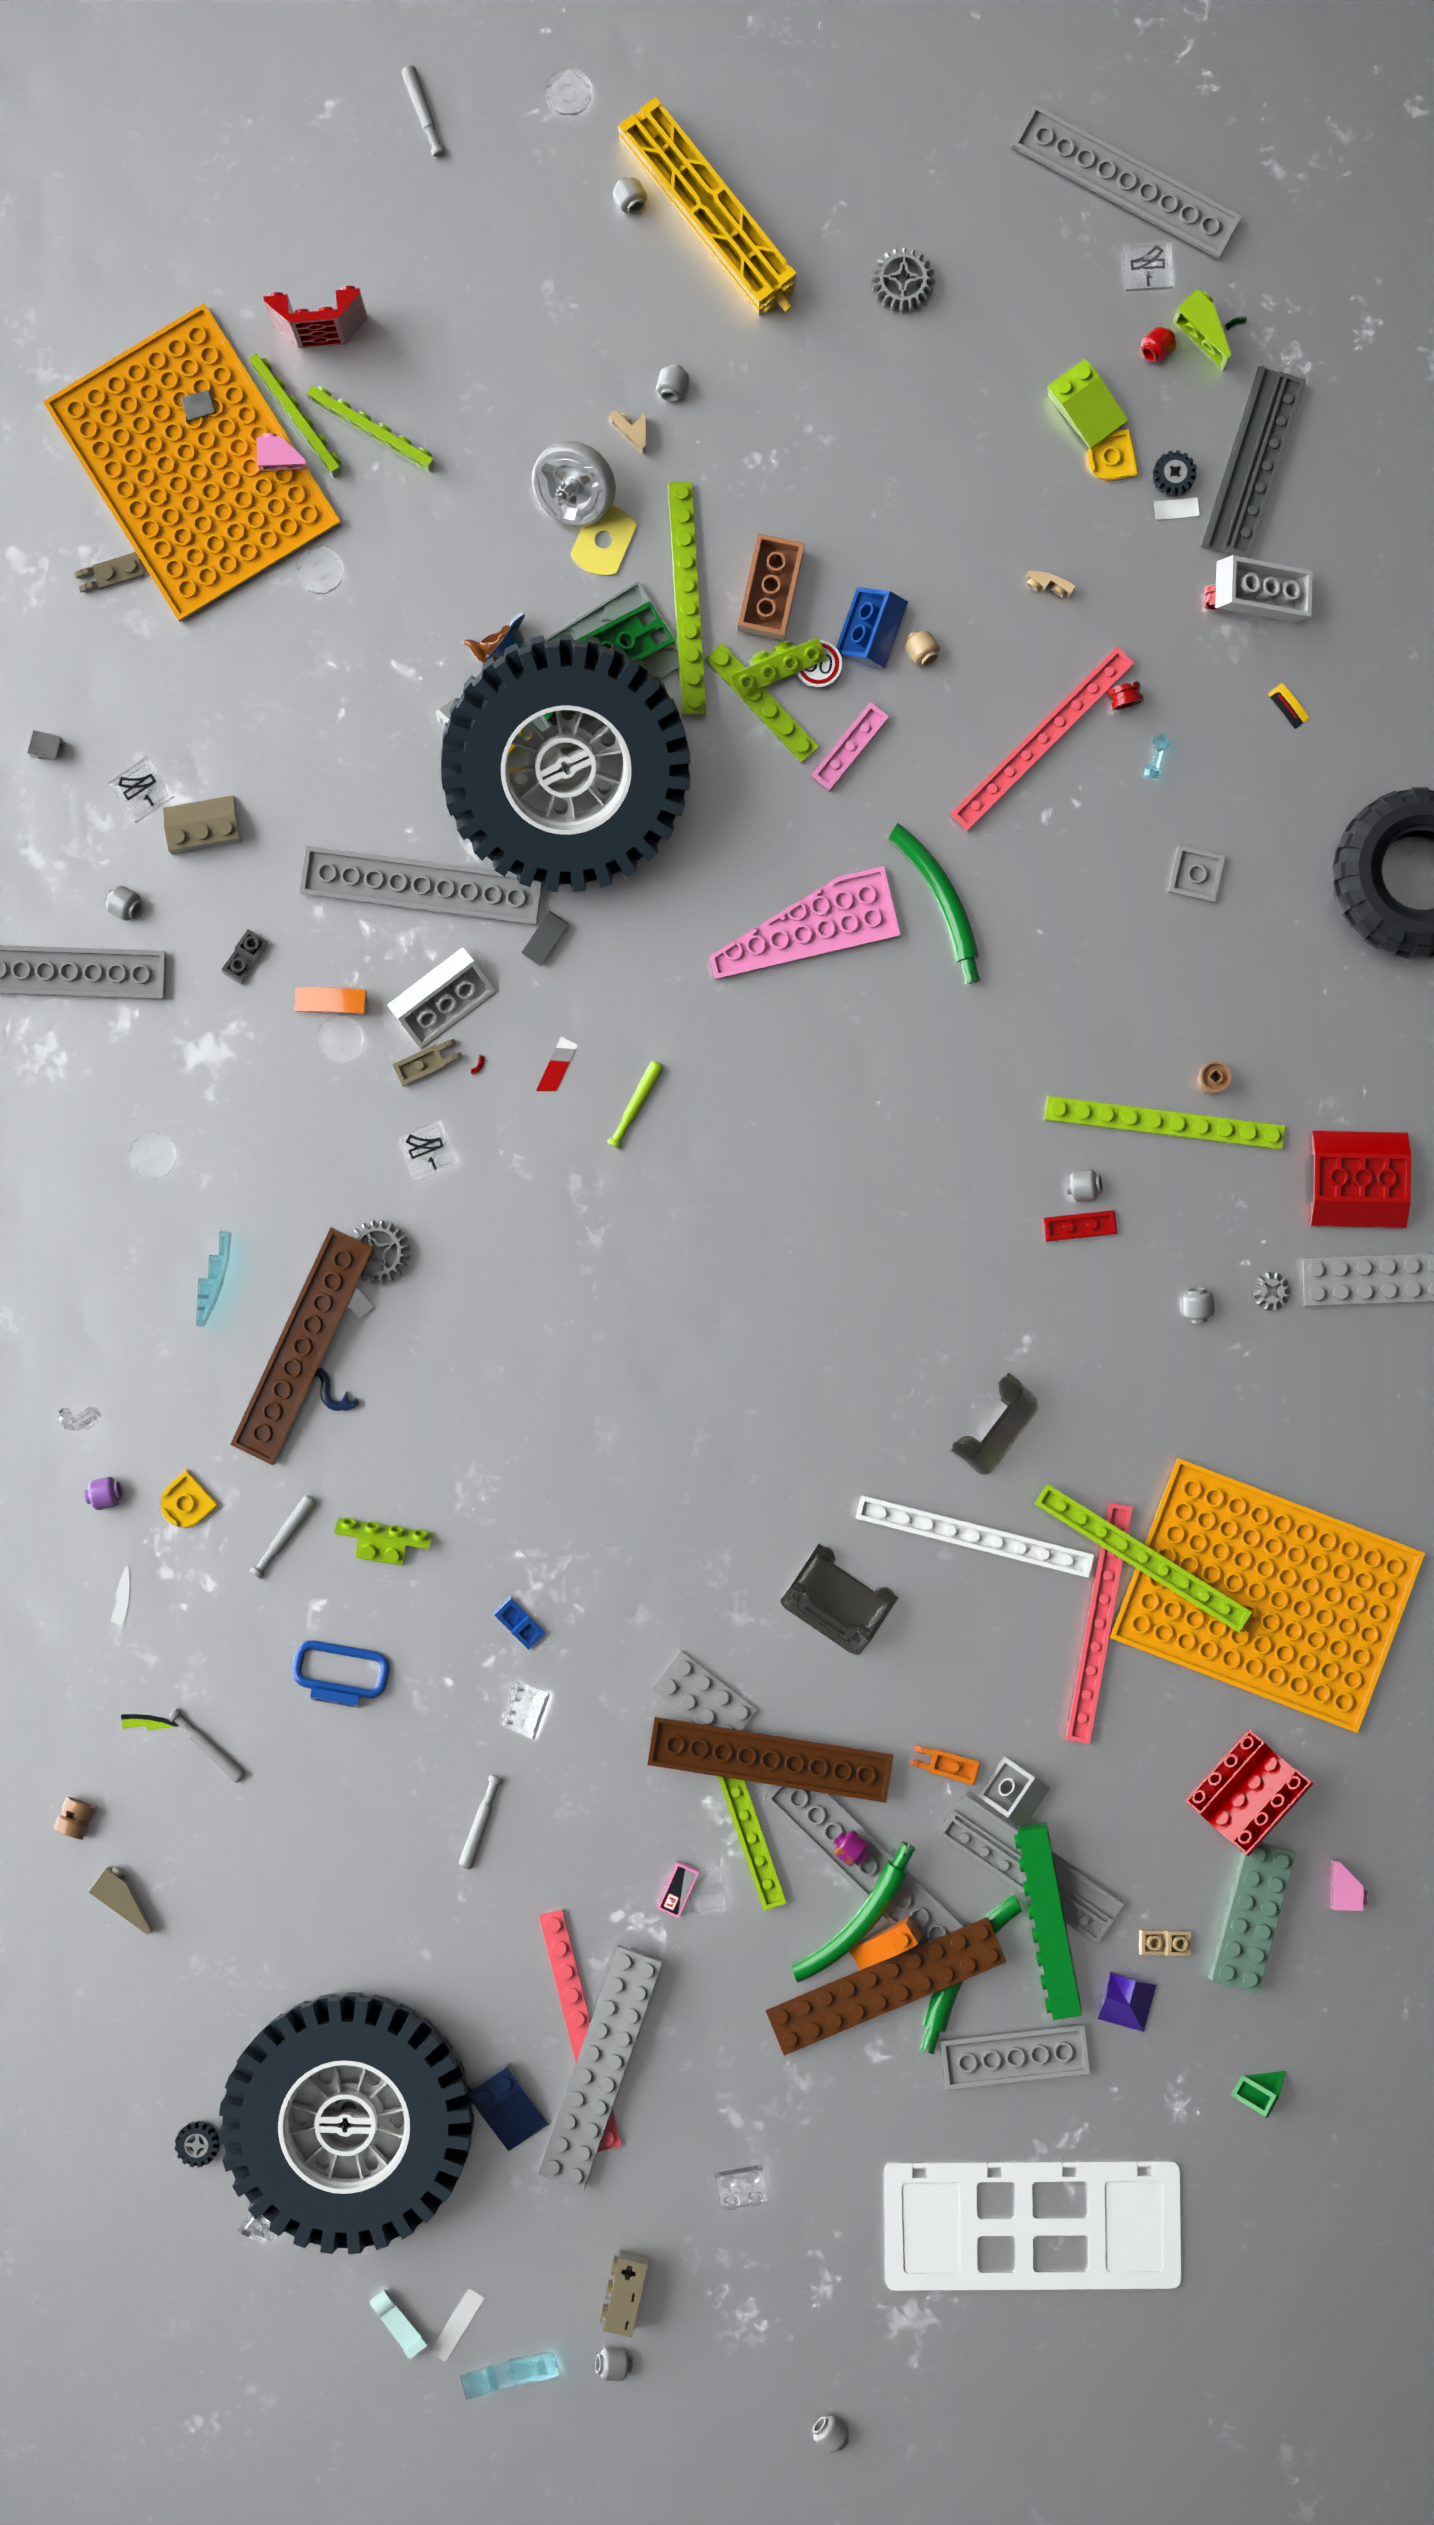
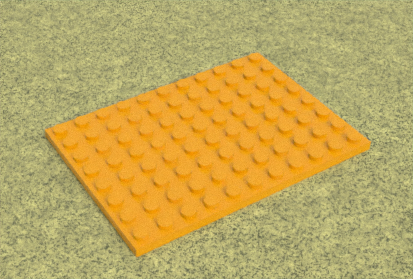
M205 303L43 401L179 622L341 524V521L308 468L306 470H259L257 462V437H263V434L274 433L277 436H281L293 448L294 446ZM209 390L216 413L188 421L182 397Z
M1177 1458L1144 1545L1252 1613L1240 1633L1135 1568L1109 1638L1358 1733L1425 1553Z

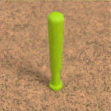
M652 1061L648 1066L622 1116L621 1124L613 1138H609L607 1142L617 1149L621 1148L623 1136L627 1132L629 1125L636 1119L664 1069L662 1064Z

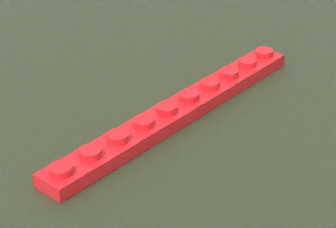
M1117 646L950 816L968 831L1134 665V662Z
M1108 1502L1105 1520L1128 1534L1133 1507ZM1101 1546L1065 1738L1066 1740L1090 1744L1123 1564L1122 1559Z
M563 1909L541 1914L539 1919L575 2062L577 2063L591 2020ZM613 2109L598 2152L622 2146Z

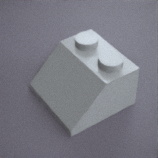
M1004 1756L978 1797L1018 1825L1026 1826L1050 1790V1787Z

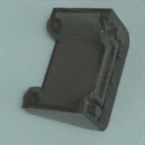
M1006 1373L998 1383L999 1394L1002 1397L1000 1401L1007 1405V1408L984 1439L980 1442L972 1436H964L957 1442L955 1441L948 1450V1452L981 1475H987L996 1468L1039 1408L1038 1399L1010 1373Z
M818 1544L780 1602L786 1610L852 1654L859 1655L870 1643L899 1597L894 1595L893 1591L887 1587H877L874 1591L834 1564L836 1557L832 1549Z

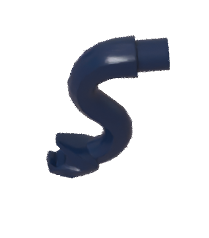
M319 1368L316 1376L321 1381L320 1396L326 1407L333 1411H348L359 1405L357 1398L354 1401L348 1399L347 1391L341 1401L333 1400L330 1396L331 1382L329 1375L324 1369Z

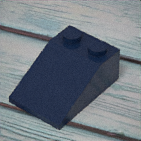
M509 2063L470 2089L469 2094L472 2103L508 2151L549 2124Z

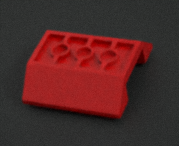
M343 286L341 290H335L337 309L321 307L319 311L310 312L308 309H297L294 313L288 295H284L282 292H272L269 296H263L273 327L298 348L347 344L368 319L360 288H355V286Z
M1312 1131L1311 1155H1314V1183L1310 1226L1407 1228L1411 1204V1149L1408 1133Z
M1248 1730L1185 1801L1249 1857L1310 1789L1313 1783L1277 1755L1251 1730Z

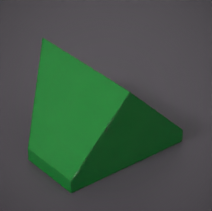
M1286 2071L1242 2075L1231 2096L1268 2118L1280 2096Z

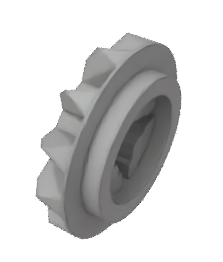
M1268 1272L1256 1279L1252 1289L1253 1298L1265 1310H1278L1285 1306L1290 1299L1291 1286L1287 1279L1279 1273ZM1265 1283L1270 1287L1280 1285L1276 1290L1279 1299L1273 1295L1266 1299L1264 1298L1268 1292Z

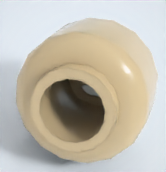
M918 630L909 634L907 637L908 641L905 644V651L916 665L929 666L933 664L939 657L940 646L929 631L919 632Z

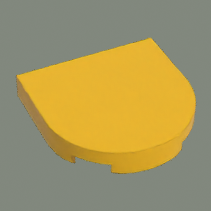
M1130 429L1115 431L1094 448L1088 449L1087 464L1090 471L1097 478L1104 481H1117L1138 477L1139 473Z
M185 1470L166 1487L161 1498L163 1516L168 1522L178 1527H191L200 1523L219 1506L188 1470Z

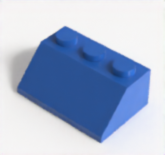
M857 587L836 645L841 657L867 666L885 668L908 601L891 591Z

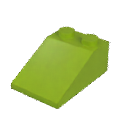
M1197 289L1177 308L1173 322L1223 371L1229 362L1231 352L1215 305L1212 303L1213 299L1205 291L1201 292Z
M1086 358L1047 386L1048 398L1090 450L1129 422L1099 374Z

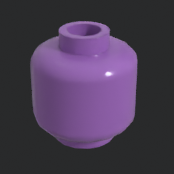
M112 1477L90 1481L88 1490H85L86 1502L92 1504L96 1510L117 1506L119 1500L122 1499L120 1483Z

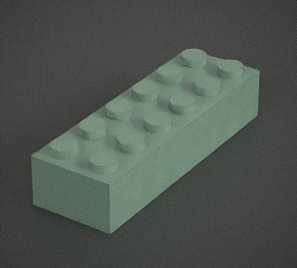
M1261 1842L1249 1857L1242 1852L1208 1977L1211 1981L1259 1994L1296 1855L1294 1851Z

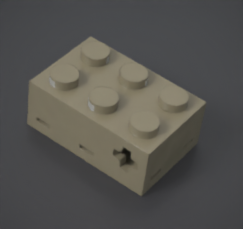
M620 2250L619 2257L614 2256L611 2275H615L614 2281L609 2280L605 2299H609V2304H603L600 2323L604 2324L603 2331L632 2337L649 2256ZM628 2266L632 2267L631 2272L626 2271Z

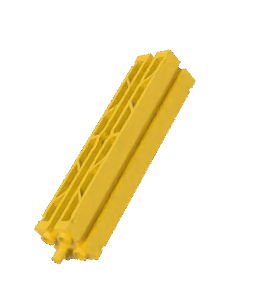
M655 96L642 106L638 113L632 114L618 125L620 142L624 147H627L635 161L748 303L753 306L756 313L760 315L762 312H770L776 306L775 300L785 312H788L793 306L787 298L795 291L797 273L787 264L782 254Z

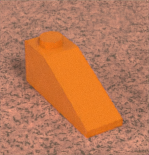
M909 1915L859 1942L849 1952L859 1969L862 1970L919 1944L922 1934Z

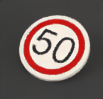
M820 640L827 660L796 672L800 680L811 687L820 688L832 684L838 678L842 669V658L838 649L833 644L824 640Z

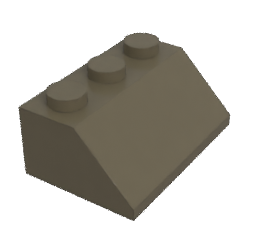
M234 795L163 808L165 835L168 851L171 855L242 842Z

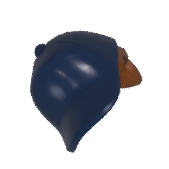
M516 614L509 626H503L500 632L487 636L480 643L467 639L463 641V644L467 645L475 657L483 663L491 657L494 659L496 657L501 658L504 656L505 648L517 643L518 648H521L524 644V637L519 628L525 614Z

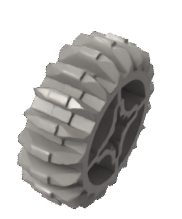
M905 247L902 248V254H898L896 248L893 249V256L888 252L884 253L885 260L880 258L877 260L879 267H873V272L876 275L871 276V282L875 283L872 285V291H879L876 294V299L884 297L882 301L883 306L891 303V311H894L895 306H900L899 312L901 313L904 311V306H907L910 312L913 311V304L920 308L922 306L921 300L927 302L929 299L927 294L933 293V288L930 285L935 284V279L931 277L934 275V270L927 269L930 266V261L922 263L924 259L923 254L915 257L916 250L914 249L911 250L910 254H906L907 249ZM900 264V269L897 272L885 275L889 268ZM907 264L916 268L921 276L911 273L908 270ZM902 271H904V277H906L904 289H902V283H900ZM885 284L895 287L898 291V296L891 293ZM921 285L916 293L906 296V291L909 288Z
M371 1220L372 1228H368L366 1223H362L365 1231L361 1233L359 1229L355 1228L354 1232L359 1235L357 1237L358 1240L363 1241L367 1237L370 1246L374 1247L372 1243L374 1242L380 1249L385 1248L384 1253H382L384 1263L376 1255L371 1256L369 1262L372 1260L378 1261L383 1271L375 1272L365 1269L362 1280L366 1281L371 1276V1284H375L377 1277H379L380 1283L385 1284L384 1276H388L390 1281H394L391 1273L395 1271L397 1275H402V1272L397 1269L399 1265L407 1268L408 1265L402 1262V1258L410 1259V1255L403 1254V1250H409L410 1245L402 1246V1243L408 1238L407 1236L398 1237L402 1232L400 1228L392 1232L394 1228L393 1223H390L385 1228V1220H381L380 1226L377 1227L376 1221ZM373 1233H385L394 1240L381 1244L377 1242ZM397 1247V1258L393 1265L389 1267L387 1254Z

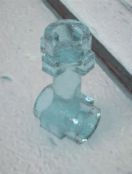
M1160 734L1152 739L1151 744L1154 748L1149 765L1145 764L1143 768V776L1157 780L1158 775L1160 776L1162 769L1158 768L1163 751L1170 746V742L1165 734Z

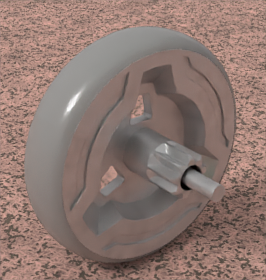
M562 441L545 449L535 462L532 472L534 494L543 510L556 521L573 527L589 526L601 520L611 509L616 494L614 474L605 458L594 448L577 441ZM558 469L566 473L564 479L557 473ZM574 495L577 496L576 503L570 500Z

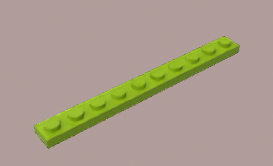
M668 482L682 716H706L692 482Z
M1047 1096L1045 1112L1046 1121L1278 1150L1283 1148L1285 1125Z
M1049 1484L1045 1485L1034 1505L1240 1633L1252 1612Z

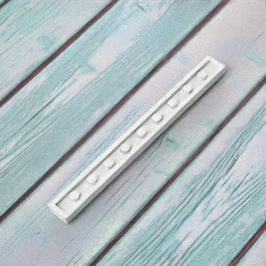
M863 1495L860 1497L855 1519L1089 1578L1094 1554Z

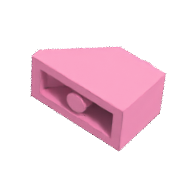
M274 433L263 434V437H257V462L260 471L307 469L305 458L281 436H277Z
M1331 1860V1908L1333 1910L1363 1911V1905H1367L1368 1901L1367 1890H1364V1886L1341 1862Z

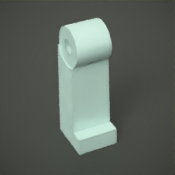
M383 2290L370 2300L371 2306L404 2349V2353L409 2359L428 2346V2339L386 2290Z

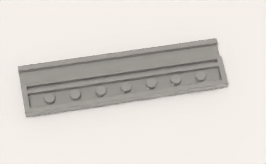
M965 1792L937 1834L1025 1894L1023 1882L1027 1881L1025 1872L1021 1873L1018 1859L1022 1858L1021 1849H1016L1014 1835L1018 1834V1827ZM1053 1852L1065 1921L1078 1932L1098 1944L1120 1909L1125 1905V1901Z

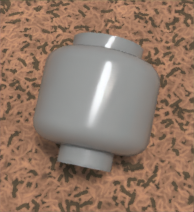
M633 177L621 178L613 189V197L622 212L635 214L644 208L647 201V193L638 179Z
M672 364L662 368L656 385L657 392L666 401H678L687 392L689 375L680 365Z
M118 886L114 890H110L106 895L107 911L121 920L128 921L136 918L142 909L139 894L125 886Z
M1093 1169L1074 1171L1071 1174L1070 1180L1066 1181L1068 1195L1072 1194L1077 1202L1096 1200L1099 1193L1103 1191L1101 1175L1096 1174Z
M1206 1287L1189 1288L1187 1293L1183 1295L1184 1316L1192 1319L1193 1323H1205L1207 1318L1214 1315L1213 1293L1207 1291Z
M603 2349L601 2354H598L596 2357V2373L600 2375L602 2380L623 2381L627 2373L632 2371V2358H628V2354L624 2349Z
M834 2416L821 2417L813 2427L814 2441L828 2453H835L838 2450L842 2451L849 2442L848 2428Z

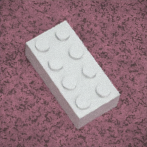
M1232 555L1217 561L1215 608L1293 623L1310 618L1312 612L1313 570Z

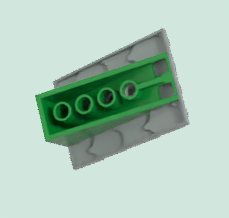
M639 581L545 639L546 641L558 640L559 634H571L573 639L577 641H585L586 636L598 638L601 645L608 648L615 644L623 648L626 655L632 660L639 658L647 665L650 674L654 678L658 676L660 680L679 669L677 640ZM562 710L561 712L565 716H571L575 711ZM555 711L539 716L546 728L558 725ZM583 713L578 727L583 729L597 720V718Z

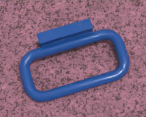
M306 1641L302 1643L296 1650L292 1666V1676L295 1682L302 1687L311 1689V1700L359 1708L360 1697L374 1699L385 1691L390 1671V1664L387 1658L379 1652L320 1641ZM309 1650H316L376 1661L380 1665L378 1683L373 1689H365L305 1678L302 1675L304 1655Z

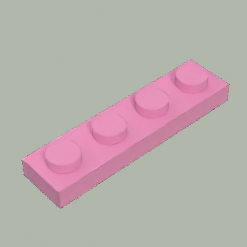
M870 702L811 774V777L830 791L888 720L889 716Z

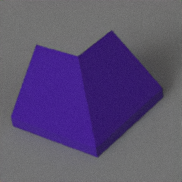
M1110 1972L1097 2019L1144 2032L1157 1985Z

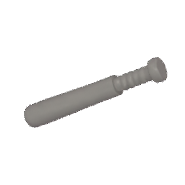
M412 65L403 68L402 74L422 126L426 129L430 139L431 153L434 157L443 155L446 152L445 147L439 142L434 127L435 123L416 68Z
M309 1495L303 1497L269 1545L268 1551L258 1565L250 1569L251 1573L260 1579L263 1578V1572L275 1555L281 1552L316 1506L314 1498Z
M176 1708L169 1715L168 1720L176 1722L190 1736V1739L233 1782H239L245 1775L244 1771L199 1729L196 1730L180 1714L181 1711Z
M494 1775L489 1776L490 1785L488 1786L483 1803L480 1804L459 1861V1865L465 1869H471L474 1865L493 1808L491 1805L498 1786L503 1782L502 1778Z

